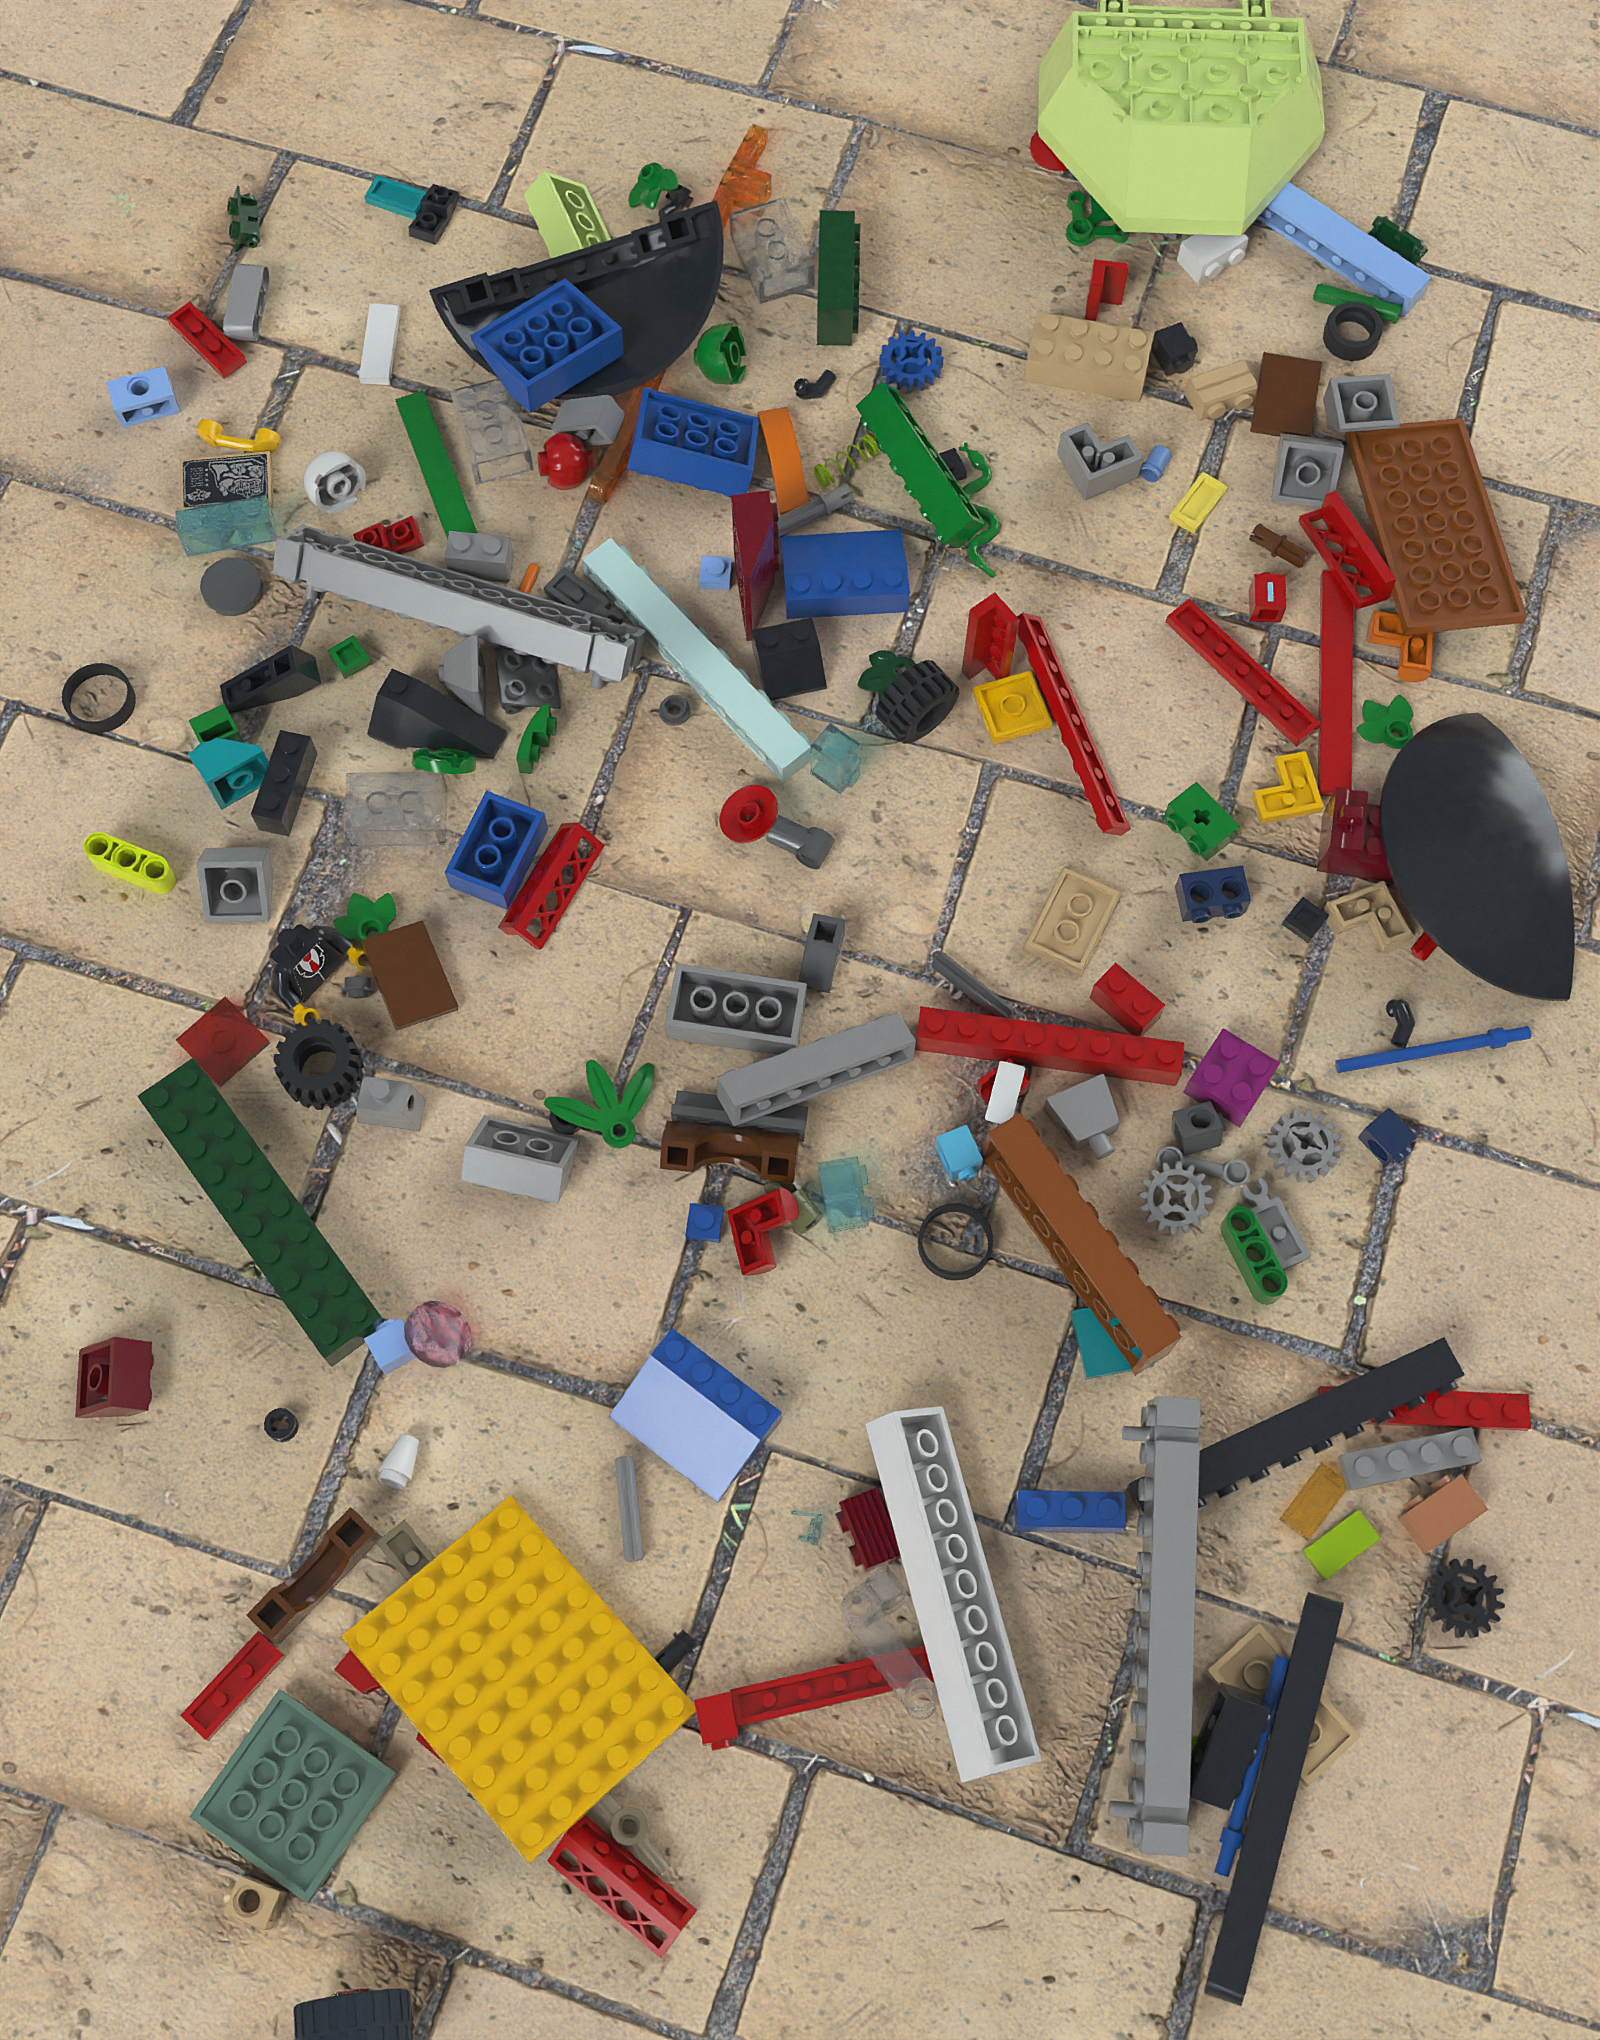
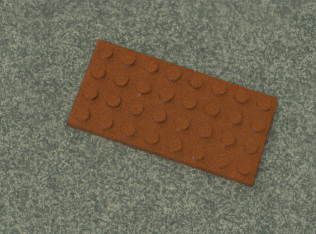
M1463 418L1401 423L1399 428L1346 432L1345 439L1380 556L1396 578L1391 593L1404 635L1524 623L1527 614Z

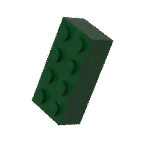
M820 210L817 345L852 346V334H858L860 272L859 267L854 266H860V223H855V211Z

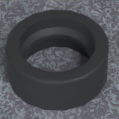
M1347 302L1340 304L1328 316L1323 333L1325 347L1332 355L1341 360L1358 361L1372 355L1381 338L1383 329L1381 317L1372 307L1364 303ZM1343 322H1355L1363 326L1370 336L1364 341H1350L1337 332L1336 326Z

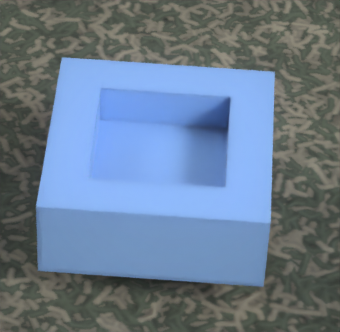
M702 556L699 588L730 591L732 558Z

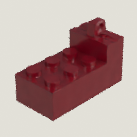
M1340 787L1335 788L1322 814L1317 871L1394 883L1381 841L1379 824L1380 806L1367 804L1368 792Z

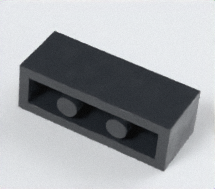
M280 730L251 811V816L259 830L290 836L318 755L310 736Z
M1220 1682L1191 1752L1190 1798L1227 1811L1230 1810L1233 1801L1239 1798L1243 1787L1242 1779L1248 1766L1253 1764L1256 1757V1745L1261 1733L1267 1730L1270 1723L1271 1709L1261 1696Z

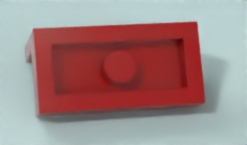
M1094 259L1087 295L1085 320L1096 321L1099 303L1122 304L1129 271L1128 263Z

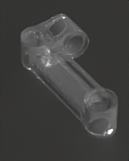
M884 1566L843 1597L842 1619L901 1700L908 1714L917 1720H926L936 1712L938 1691L935 1684L929 1680L884 1618L885 1615L900 1608L910 1598V1594L889 1566ZM855 1604H861L867 1608V1612L860 1617L852 1616L848 1610ZM924 1692L930 1696L931 1701L925 1706H918L912 1702L911 1698L915 1693Z

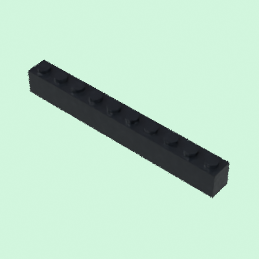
M1445 1337L1199 1450L1198 1509L1207 1505L1205 1498L1217 1493L1221 1499L1238 1491L1237 1483L1249 1478L1251 1484L1270 1476L1268 1469L1278 1464H1281L1282 1468L1285 1469L1302 1461L1300 1454L1312 1449L1314 1454H1318L1332 1447L1333 1443L1331 1440L1340 1435H1344L1347 1440L1364 1432L1365 1430L1362 1425L1375 1420L1376 1424L1380 1425L1396 1417L1394 1410L1406 1405L1408 1411L1428 1402L1425 1397L1428 1394L1437 1391L1439 1396H1442L1457 1389L1459 1386L1456 1381L1465 1374ZM1145 1476L1129 1483L1126 1487L1140 1515L1144 1514V1501H1140L1138 1498L1139 1480L1144 1479Z

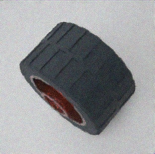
M365 1988L333 1993L329 1997L302 2002L293 2008L295 2040H413L410 1991L407 1989L372 1990Z

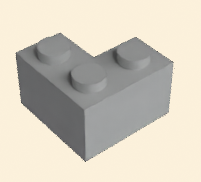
M1088 422L1067 430L1060 435L1057 455L1084 500L1138 478L1143 458L1129 435L1101 445Z

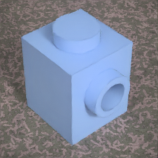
M401 1318L396 1321L395 1319L384 1321L376 1327L377 1332L364 1338L378 1366L385 1375L419 1356V1347L417 1346L419 1343L412 1338L411 1331L404 1326L405 1323ZM413 1324L409 1325L413 1331L418 1333ZM406 1338L411 1341L415 1349L409 1347Z

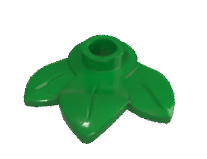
M659 163L645 165L640 170L638 182L629 194L628 201L630 207L634 208L642 203L645 207L654 210L662 191H672L678 188L676 173L672 169H663Z
M1397 695L1389 707L1365 700L1362 707V716L1365 723L1359 725L1356 730L1364 740L1370 743H1384L1390 748L1402 749L1413 737L1410 725L1414 715L1413 710L1407 700L1401 695ZM1396 732L1401 738L1395 737L1391 733Z
M353 893L348 903V916L338 917L333 920L337 931L349 940H358L361 944V940L369 938L368 934L371 931H378V934L389 931V925L396 918V904L389 893L381 896L375 903L360 894Z

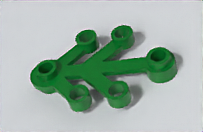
M1073 191L1068 195L1067 207L1072 212V221L1066 228V238L1071 244L1085 246L1090 244L1094 238H1112L1116 243L1127 241L1129 232H1123L1117 224L1114 226H1097L1101 221L1113 220L1091 195L1092 213L1087 218H1084L1083 213L1084 194L1079 191Z

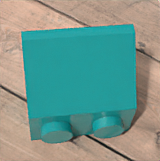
M221 738L203 742L188 753L204 784L221 810L258 790L269 763L260 746Z

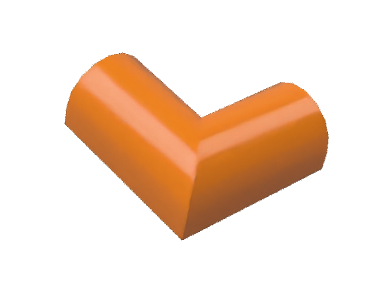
M1373 610L1367 628L1366 641L1368 643L1400 648L1397 675L1403 681L1416 683L1422 682L1429 677L1432 667L1434 632L1404 635L1398 614Z

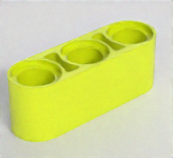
M102 832L92 833L84 840L83 850L98 870L156 894H166L175 887L177 882L176 875L163 857ZM107 848L103 854L97 855L99 850ZM135 860L131 866L124 867L128 861ZM164 871L162 876L153 879L156 873Z

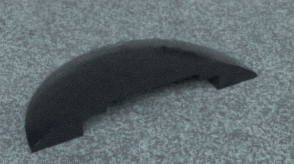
M715 200L659 218V223L633 230L631 234L519 269L515 267L489 276L487 272L430 289L429 292L444 325L459 346L482 368L497 377L472 342L471 335L566 278L622 328L624 355L553 399L570 400L601 395H618L641 386L670 367L687 350L706 322L715 302L723 267L724 238L718 202Z
M1467 713L1434 722L1419 731L1402 747L1394 758L1382 787L1379 816L1380 833L1386 862L1393 881L1413 917L1428 936L1446 954L1472 974L1498 988L1524 997L1547 1001H1567L1570 999L1575 955L1572 889L1564 848L1547 798L1534 772L1520 751L1486 717L1479 713Z

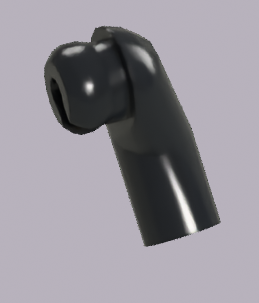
M826 369L816 382L809 383L808 379L800 378L794 383L796 395L803 400L822 398L836 381L837 377L831 370Z
M1392 999L1386 1005V1012L1390 1017H1395L1397 1022L1391 1043L1396 1047L1406 1048L1415 1027V1019L1409 1003L1403 999Z

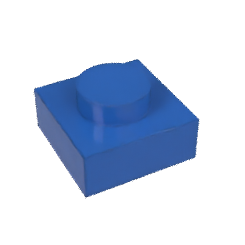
M690 1203L685 1234L686 1239L719 1243L724 1207Z

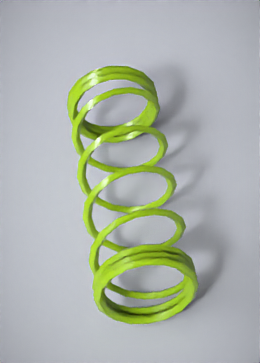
M866 434L859 439L858 447L853 444L848 445L847 454L838 451L836 461L832 458H827L825 467L821 464L814 466V474L818 482L823 487L829 486L830 481L834 483V479L827 469L828 460L835 462L840 473L845 476V472L838 462L839 453L846 455L851 466L856 469L854 461L849 456V447L851 446L857 448L862 459L867 462L865 454L860 449V441L862 439L869 455L872 457L879 455V447L875 439L871 435Z

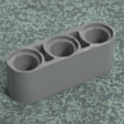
M235 265L223 321L224 336L228 339L257 342L269 289V270L267 266Z

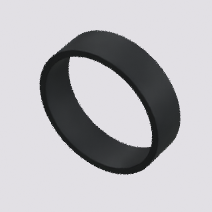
M95 663L78 669L68 678L62 691V703L76 726L87 732L105 733L115 730L129 719L135 708L136 696L131 683L120 669L110 664ZM100 675H110L126 683L127 697L125 703L113 716L101 721H85L72 714V696L78 686L87 679Z
M960 1203L945 1204L931 1211L924 1219L918 1236V1252L922 1262L933 1274L947 1280H964L979 1273L987 1264L993 1247V1233L987 1219L975 1208ZM948 1212H960L977 1220L983 1227L988 1240V1251L984 1259L974 1268L963 1272H950L936 1266L928 1258L922 1242L926 1226L935 1217Z

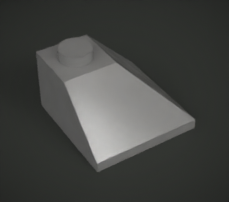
M475 635L468 637L444 652V665H439L440 684L445 683L448 695L486 718L485 663L478 636Z

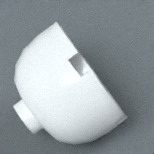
M338 451L320 453L308 464L303 475L304 490L308 498L319 510H326L329 514L343 512L351 507L358 500L355 495L359 488L364 490L366 484V474L363 467L344 452Z

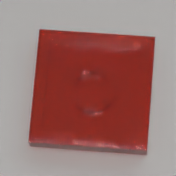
M226 996L176 1039V1042L191 1058L194 1057L200 1067L220 1087L270 1044L269 1040Z

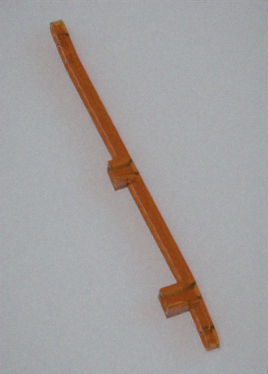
M751 125L720 181L712 200H717L723 232L734 206L761 215L772 194L771 174L755 169L768 139V129L762 126ZM666 370L650 381L634 388L615 441L609 446L591 480L588 490L589 500L605 505L628 464L643 387L658 391Z

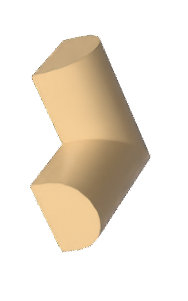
M1385 881L1331 900L1325 904L1324 912L1329 915L1326 921L1335 934L1343 933L1367 923L1384 953L1402 947L1414 936Z

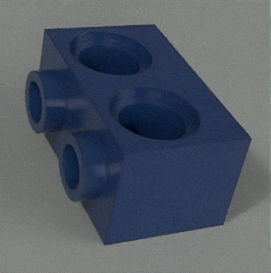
M1243 866L1180 874L1175 885L1182 922L1204 923L1211 920V918L1224 916L1225 919L1238 918L1243 913H1246L1251 902ZM1222 891H1230L1234 893L1236 898H1228ZM1198 895L1202 897L1205 902H1195L1194 900H1192L1191 896Z

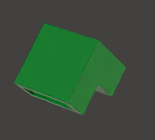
M225 704L188 720L200 744L215 738L244 743Z

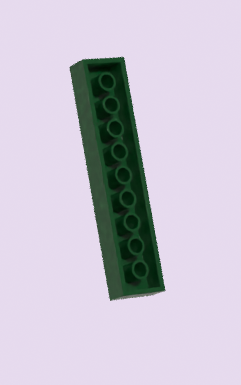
M194 1057L139 1094L137 1097L326 1362L333 1367L366 1343L364 1338L377 1332L376 1327L385 1320Z

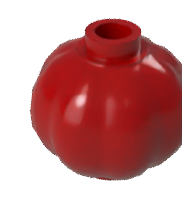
M559 433L551 436L544 443V452H537L540 477L549 476V479H547L548 484L558 490H570L580 486L585 481L589 469L594 468L592 450H586L582 441L570 433Z

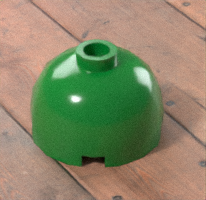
M733 323L711 326L701 335L697 348L694 349L693 357L696 366H699L701 373L715 384H739L746 372V365L740 367L741 356H746L744 338L739 327L732 326Z

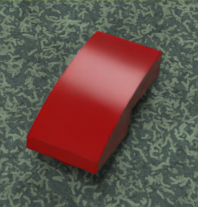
M413 516L387 527H384L379 522L353 534L356 541L398 554H404L425 546L417 520Z

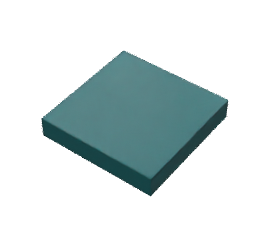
M1090 1308L1071 1311L1070 1314L1086 1380L1132 1370ZM1117 1318L1109 1322L1112 1327L1120 1323ZM1135 1346L1131 1349L1135 1356L1140 1359L1143 1354L1138 1347Z

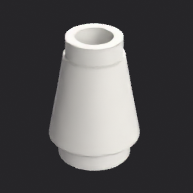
M400 1434L399 1439L378 1469L380 1472L378 1480L391 1488L405 1489L406 1484L411 1483L420 1441L410 1435Z

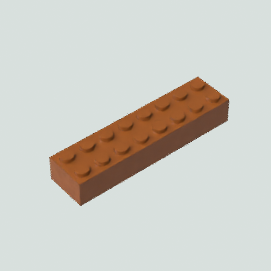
M1020 1112L987 1133L980 1152L983 1161L1085 1306L1091 1309L1136 1376L1171 1352L1182 1337L1179 1333L1180 1327L1174 1317L1170 1314L1166 1315L1160 1307V1300L1154 1289L1150 1286H1145L1138 1276L1139 1270L1133 1260L1129 1257L1125 1258L1119 1250V1243L1115 1235L1109 1229L1105 1230L1099 1222V1215L1095 1207L1090 1202H1085L1081 1197L1075 1179L1070 1174L1066 1175L1058 1165L1059 1159L1051 1147H1045L1040 1140V1134L1036 1125L1031 1120H1026ZM1117 1318L1120 1323L1112 1327L1109 1322ZM1135 1346L1143 1354L1140 1359L1131 1351Z

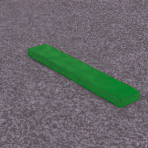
M424 391L395 399L447 540L449 531L477 533Z

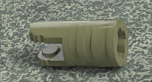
M795 1180L794 1183L769 1181L764 1184V1191L766 1193L783 1188L794 1196L799 1213L797 1219L792 1221L791 1224L800 1234H804L812 1229L822 1219V1212L819 1211Z

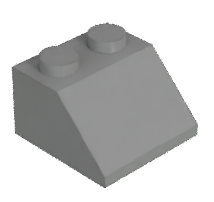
M1390 374L1330 378L1323 398L1327 423L1330 427L1338 432L1399 428L1400 421Z
M1281 433L1274 467L1272 501L1322 507L1325 495L1336 491L1344 452L1341 441Z
M270 847L205 848L197 861L205 922L269 921L273 884Z

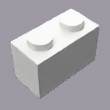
M1244 233L1242 236L1194 234L1181 242L1177 262L1199 285L1207 279H1214L1228 266H1235L1241 262L1245 256L1248 237Z

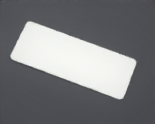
M1004 1061L999 1062L985 1115L986 1120L1002 1124L1013 1117L1025 1067Z

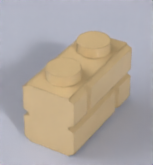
M1240 360L1189 378L1185 396L1190 406L1193 407L1198 420L1209 417L1210 419H1217L1228 410L1234 408L1242 410L1250 406L1254 401L1258 387L1253 375L1250 374L1247 364L1244 360Z

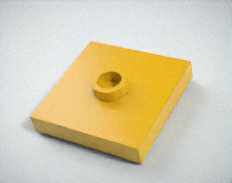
M1031 670L972 688L973 697L992 745L1052 728L1053 722Z

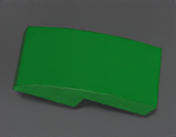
M543 704L535 713L522 736L516 757L520 773L532 774L533 764L538 763L540 759V746L549 747L550 735H556L557 717H552L551 708L548 704Z

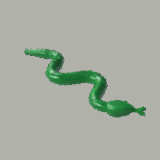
M964 443V447H959V450L967 453L973 468L982 471L981 477L962 488L970 500L973 494L989 484L992 479V471L986 463L985 457L977 450H969L968 444ZM973 504L981 518L988 522L989 526L987 530L976 535L969 542L967 552L970 560L976 567L990 578H994L995 573L983 558L978 555L977 550L980 546L992 541L999 534L1001 523L996 513L988 508Z

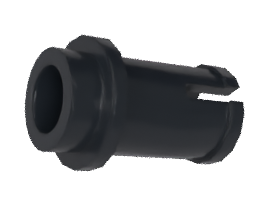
M685 1630L679 1633L674 1632V1638L653 1657L668 1675L689 1653L691 1655L695 1653L693 1649L697 1646V1643Z

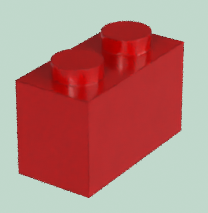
M1116 962L1094 984L1090 999L1134 1036H1143L1160 1019L1165 1007L1161 1000Z

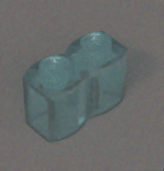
M858 1156L818 1162L817 1169L828 1233L868 1227L869 1217H874L872 1198L865 1197L863 1185L868 1184L866 1165H859Z

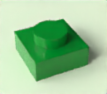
M354 635L327 650L330 658L345 679L372 664L369 656Z

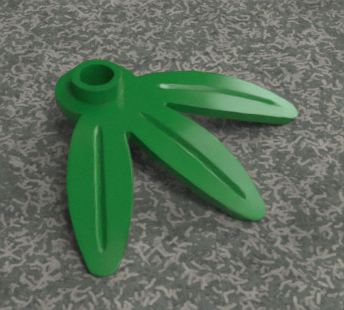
M595 1060L587 1061L586 1075L588 1085L600 1111L571 1098L547 1097L544 1100V1105L561 1119L582 1128L602 1131V1137L610 1147L617 1149L625 1148L631 1144L635 1137V1126L631 1120L641 1110L650 1094L654 1080V1067L646 1063L638 1069L628 1083L621 1104H619L614 1085L606 1071ZM615 1126H622L625 1130V1135L622 1137L615 1136L613 1128Z

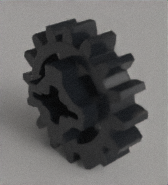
M1458 1559L1449 1561L1450 1569L1444 1563L1436 1567L1439 1575L1431 1574L1427 1578L1433 1584V1587L1423 1589L1424 1594L1431 1596V1601L1424 1604V1607L1426 1609H1434L1435 1611L1430 1620L1432 1622L1441 1620L1443 1622L1441 1629L1443 1633L1453 1628L1455 1638L1464 1637L1466 1631L1470 1639L1479 1637V1630L1484 1634L1490 1632L1492 1629L1488 1621L1491 1623L1499 1622L1501 1618L1495 1613V1610L1505 1608V1604L1497 1601L1496 1597L1504 1593V1590L1493 1587V1583L1498 1577L1496 1575L1486 1577L1484 1573L1487 1566L1484 1564L1474 1569L1472 1559L1465 1560L1462 1567ZM1458 1575L1469 1576L1473 1578L1476 1582L1472 1583L1464 1581L1462 1576L1458 1577ZM1442 1589L1446 1592L1444 1603L1442 1602ZM1470 1591H1473V1593L1468 1596L1469 1598L1466 1600V1604H1460L1454 1607V1604H1456L1459 1601V1598H1461L1462 1593H1468ZM1484 1594H1485V1597H1486V1606H1485V1608H1484L1483 1605H1482V1604H1483V1595H1484ZM1452 1615H1461L1466 1621L1469 1620L1471 1623L1458 1621Z

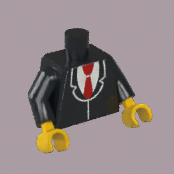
M298 924L294 929H284L277 937L279 945L269 955V960L273 967L271 971L272 991L289 1010L293 1009L295 1011L293 1015L295 1023L301 1022L303 1026L308 1025L304 1020L306 1013L316 1020L319 1019V1014L315 1009L302 1006L300 1001L305 1003L346 959L345 953L349 955V960L354 966L359 969H366L358 963L359 956L364 954L362 947H353L351 940L331 926L314 925L308 929L302 924Z

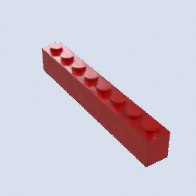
M920 1006L915 1050L1005 1062L1011 1058L1015 1064L1091 1075L1104 1074L1106 1077L1176 1086L1182 1073L1184 1042Z

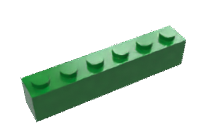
M880 382L856 405L857 410L861 414L859 419L863 426L875 435V441L880 451L887 454L891 462H889L891 469L898 476H902L906 482L904 488L912 498L917 499L921 505L919 511L927 521L933 523L936 528L934 534L938 540L944 545L949 544L960 548L986 524L897 390Z

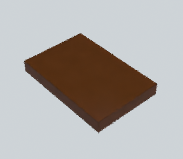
M1264 352L1261 360L1250 432L1280 437L1281 433L1311 437L1322 362Z
M423 920L361 940L362 949L396 1031L458 1010L459 1006Z

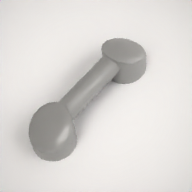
M1173 1146L1163 1147L1156 1154V1165L1161 1171V1163L1167 1162L1170 1169H1173L1175 1161H1181L1183 1170L1190 1164L1195 1166L1194 1172L1221 1177L1226 1184L1231 1186H1241L1250 1177L1249 1166L1239 1159L1229 1160L1224 1164L1183 1156L1181 1151Z

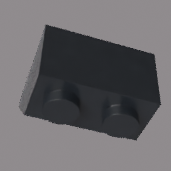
M812 617L752 630L754 657L763 691L770 701L827 689L820 644Z

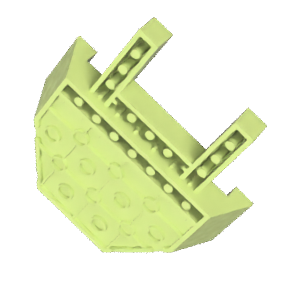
M1097 0V12L1072 11L1039 65L1037 128L1039 137L1123 232L1242 236L1317 150L1324 137L1325 121L1321 73L1303 18L1272 17L1270 0H1235L1236 9L1129 5L1128 0Z

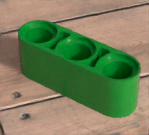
M1244 1206L1234 1207L1228 1212L1221 1223V1234L1254 1299L1261 1304H1273L1287 1289V1277L1252 1210ZM1231 1219L1243 1221L1246 1231L1235 1230L1231 1225ZM1254 1249L1258 1251L1261 1261L1254 1262L1247 1257L1246 1250ZM1268 1279L1274 1282L1277 1291L1274 1293L1267 1292L1262 1287V1280Z

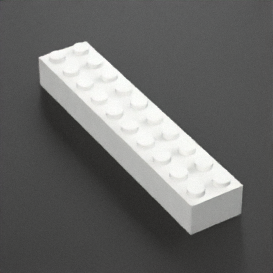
M943 1406L888 1413L867 1423L866 1428L961 1783L1041 1762L1042 1759Z

